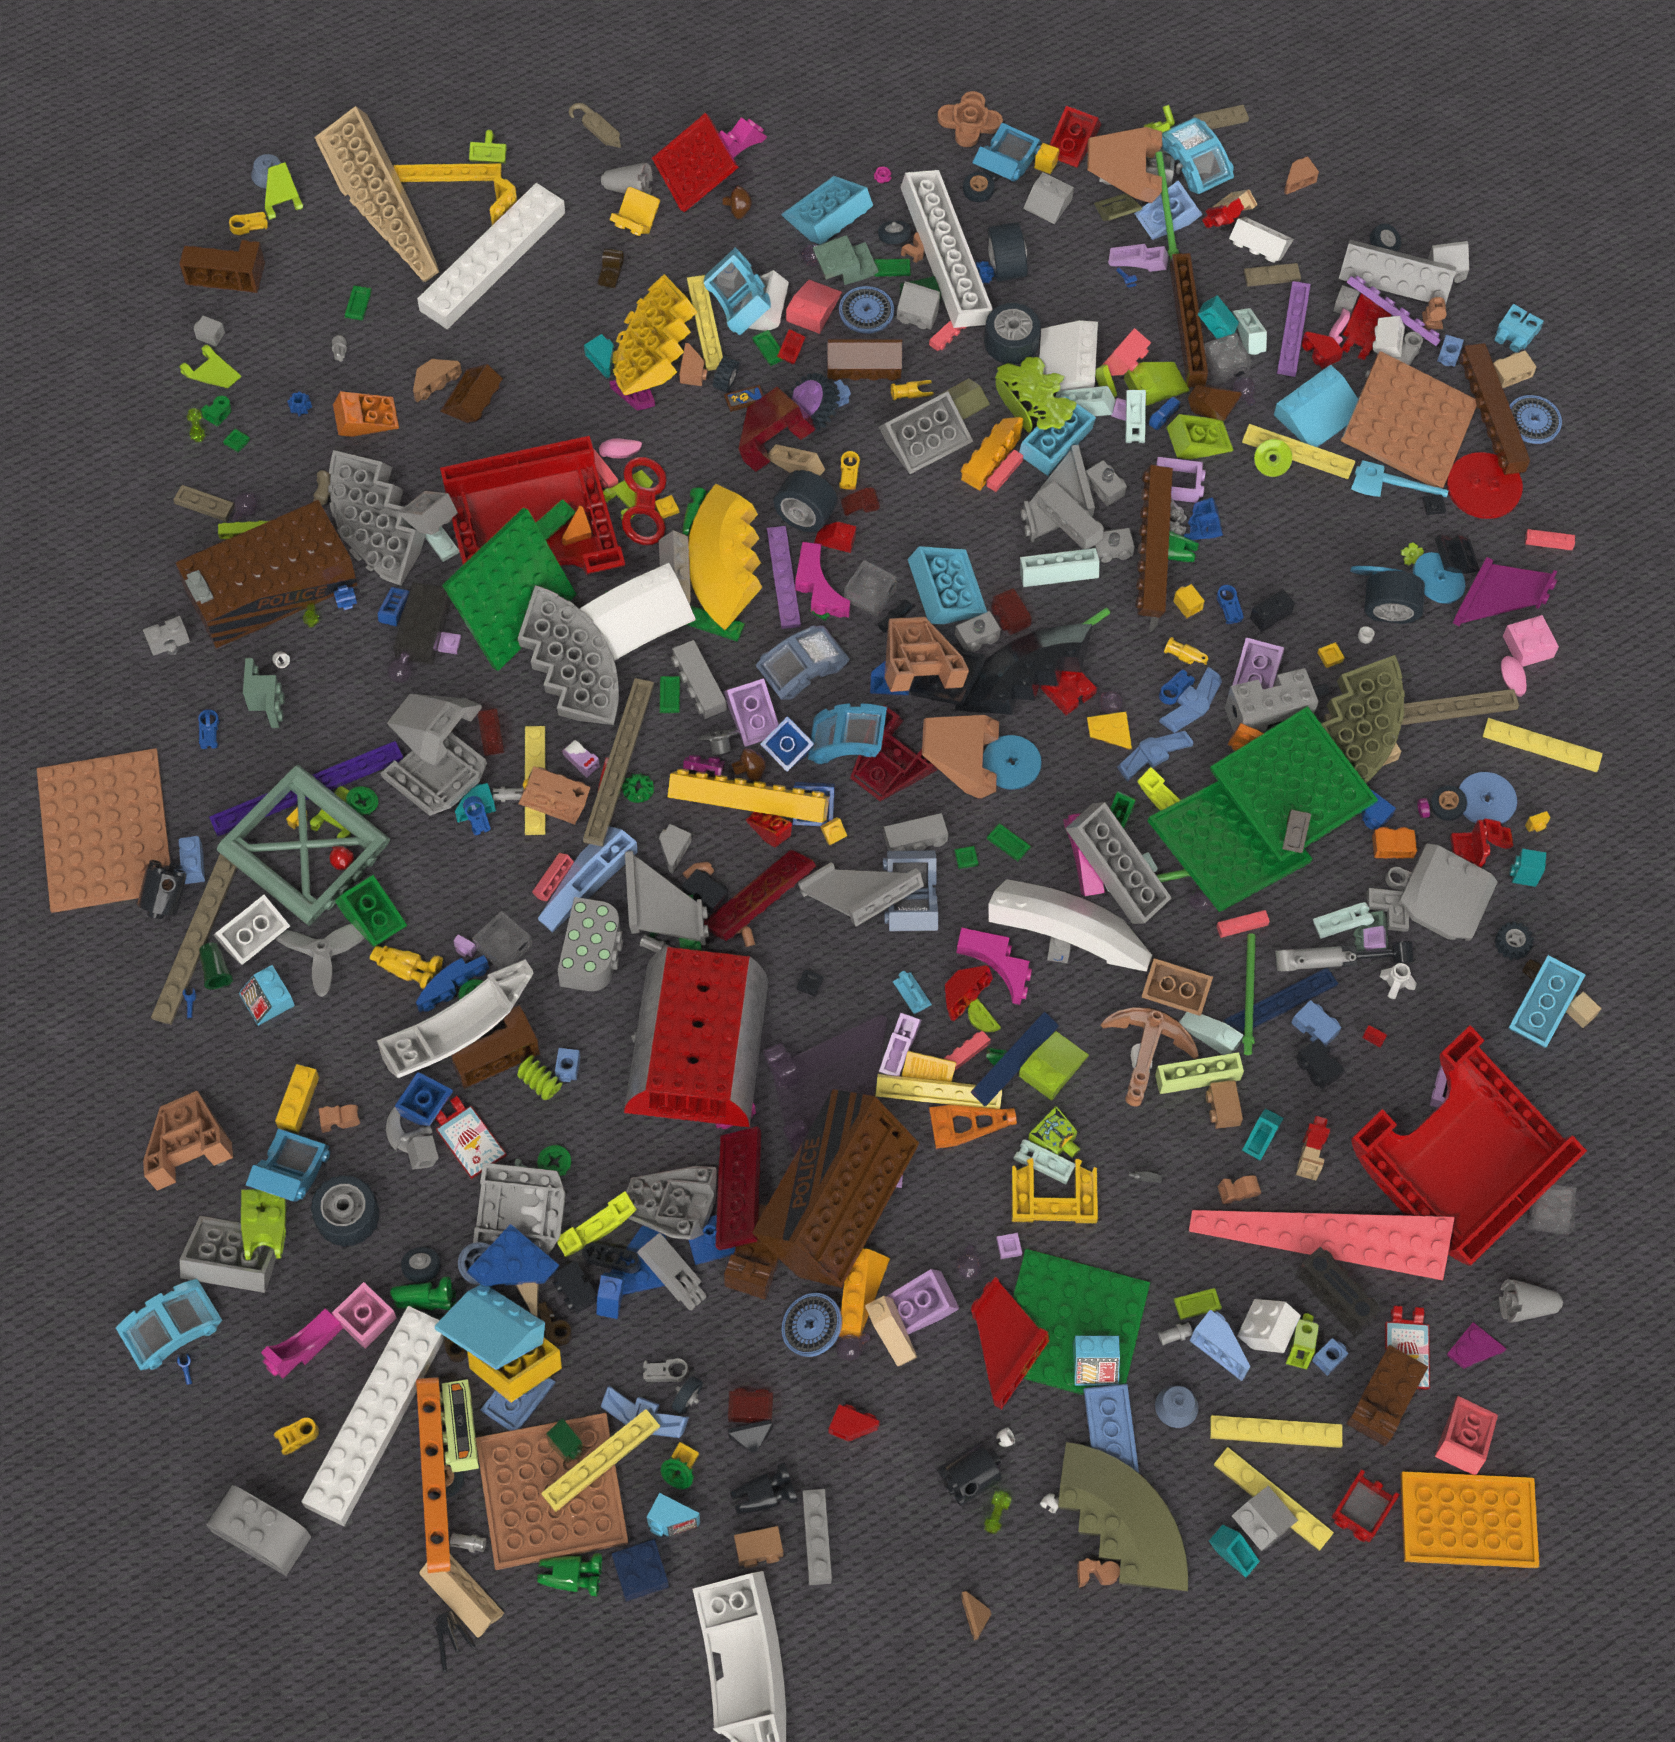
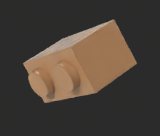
M1235 1080L1210 1083L1209 1089L1206 1091V1101L1211 1103L1212 1110L1209 1111L1211 1123H1215L1216 1129L1240 1126L1243 1118Z
M778 1526L734 1535L739 1566L744 1565L745 1568H752L758 1565L757 1562L766 1560L767 1563H775L780 1561L779 1557H783Z

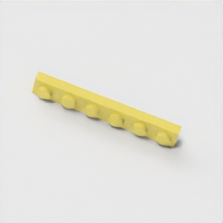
M705 275L688 277L687 284L691 303L698 312L694 316L705 368L708 371L716 370L723 356L709 292L703 283Z
M1249 424L1242 443L1258 448L1266 440H1281L1289 446L1292 452V460L1345 479H1349L1355 464V460Z
M1490 718L1487 720L1483 733L1485 738L1594 772L1598 771L1603 754Z
M545 726L525 727V780L528 779L533 766L545 769ZM525 807V835H545L544 813Z
M878 1074L876 1096L1000 1109L1002 1089L984 1107L970 1093L976 1086L973 1084Z
M645 1409L541 1493L555 1512L558 1511L657 1431L660 1425Z
M1211 1415L1210 1439L1341 1448L1342 1425Z
M1227 1447L1214 1463L1215 1467L1252 1497L1267 1486H1270L1298 1519L1291 1528L1319 1551L1334 1533L1230 1448Z

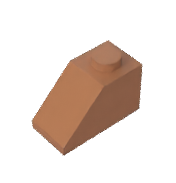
M1309 157L1298 159L1292 163L1284 191L1286 195L1317 181L1319 171Z
M685 343L679 373L680 383L702 386L703 380H707L708 369H705V361L690 344Z

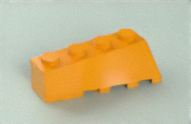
M1005 418L999 424L994 425L991 435L984 438L980 449L975 450L969 463L963 465L961 469L962 481L981 491L987 483V478L993 475L994 470L998 469L1001 462L1005 460L1021 439L1023 418Z
M862 1249L844 1282L841 1307L842 1327L839 1337L860 1339L869 1316L865 1305L875 1300L890 1258L870 1249Z

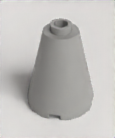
M643 162L607 170L601 176V184L607 190L625 194L628 187H633L649 195L651 194L652 187H648L649 181H653L651 167L647 163Z
M1507 1279L1500 1289L1504 1290L1503 1297H1499L1501 1315L1503 1319H1508L1507 1322L1510 1323L1558 1313L1563 1305L1562 1297L1558 1292L1518 1280Z

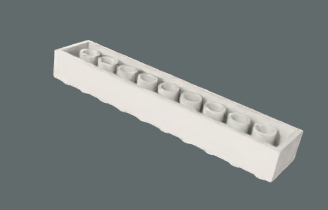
M939 170L905 173L901 190L923 243L924 251L938 283L953 328L986 325L987 316L993 309Z
M535 183L417 298L419 310L448 329L565 214L564 200Z
M407 1307L302 1500L305 1508L345 1526L417 1391L416 1379L424 1378L444 1341V1335L435 1330V1325L440 1320L412 1307Z

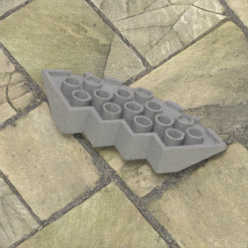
M333 450L329 468L331 477L328 492H330L331 496L330 509L332 516L335 518L341 539L351 547L349 551L358 561L362 558L368 564L366 568L369 571L374 569L382 579L401 586L421 553L426 534L411 529V525L398 513L404 508L399 506L403 489L388 483L393 467L380 461Z
M535 585L518 636L520 647L534 650L531 659L532 669L547 673L544 682L545 692L560 696L557 706L559 716L577 721L614 725L618 708L619 688L616 665L607 642L593 624V621L574 606L572 602L565 600L550 590Z

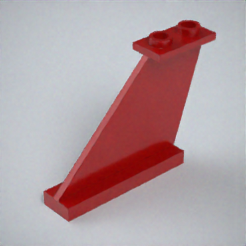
M994 1277L992 1282H988L985 1285L980 1299L977 1298L973 1302L971 1312L973 1319L977 1321L994 1406L1002 1410L1050 1340L1048 1332L1036 1326L1001 1285L999 1279Z

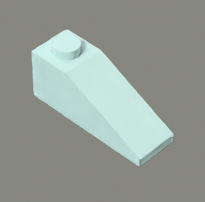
M1250 308L1233 311V315L1239 321L1237 328L1247 353L1257 355L1260 352H1266L1267 331Z
M1108 386L1064 390L1056 393V398H1065L1067 396L1094 416L1112 415L1116 401Z
M1186 1012L1179 1022L1187 1032L1222 1055L1234 1053L1243 1038V1034L1226 1023L1203 1014L1199 1016Z

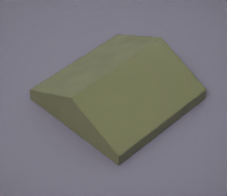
M1127 193L1094 203L1103 221L1142 210V207ZM1114 202L1109 206L1102 207V205Z
M969 378L947 390L962 420L990 405L980 385Z

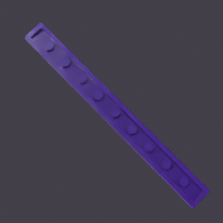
M396 741L315 773L312 776L328 789L333 790L387 768L394 761L399 763L403 756ZM291 790L265 817L298 804L297 794ZM268 793L210 816L209 818L217 837L232 831Z

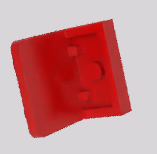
M1477 820L1470 833H1452L1450 836L1452 852L1480 868L1485 864L1487 856L1490 855V845L1486 843L1487 827L1483 825V820Z

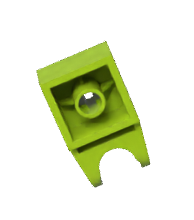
M258 1189L241 1190V1232L245 1260H251L254 1250L264 1245L274 1250L276 1258H282L286 1238L285 1198Z

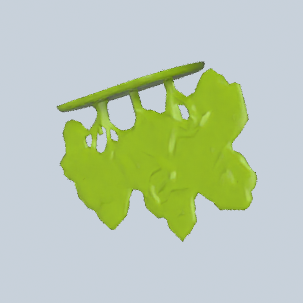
M1026 357L1020 367L1009 363L997 368L998 372L995 377L998 394L1015 417L1023 418L1022 426L1029 433L1032 431L1030 416L1038 418L1037 427L1039 429L1046 430L1051 427L1061 429L1065 425V421L1071 419L1072 411L1077 404L1068 398H1056L1053 396L1054 393L1060 390V382L1064 380L1065 376L1057 373L1043 374L1045 365L1039 357ZM1011 391H1019L1020 398L1017 399ZM1029 401L1032 404L1031 410L1027 412L1020 402ZM1042 410L1045 411L1046 414L1038 415V413L1034 412Z

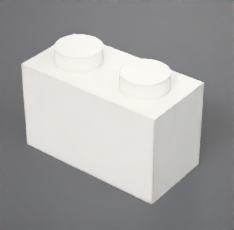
M1400 316L1378 318V326H1375L1376 341L1373 342V350L1377 354L1381 351L1393 358L1401 357L1405 326Z

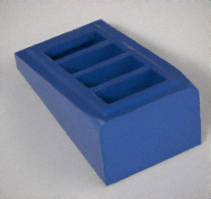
M391 587L378 611V621L397 626L410 591ZM393 594H394V595H397V596H401L402 598H401V599H399V598H394V597H393Z

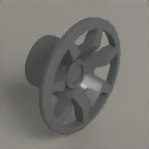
M740 730L715 731L697 737V740H709L712 755L731 752L729 737L739 733Z

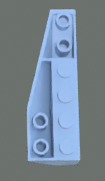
M609 826L603 847L589 844L579 854L538 917V920L553 933L570 917L574 897L589 899L625 865V852L633 851L634 855L638 853L637 842L622 829Z

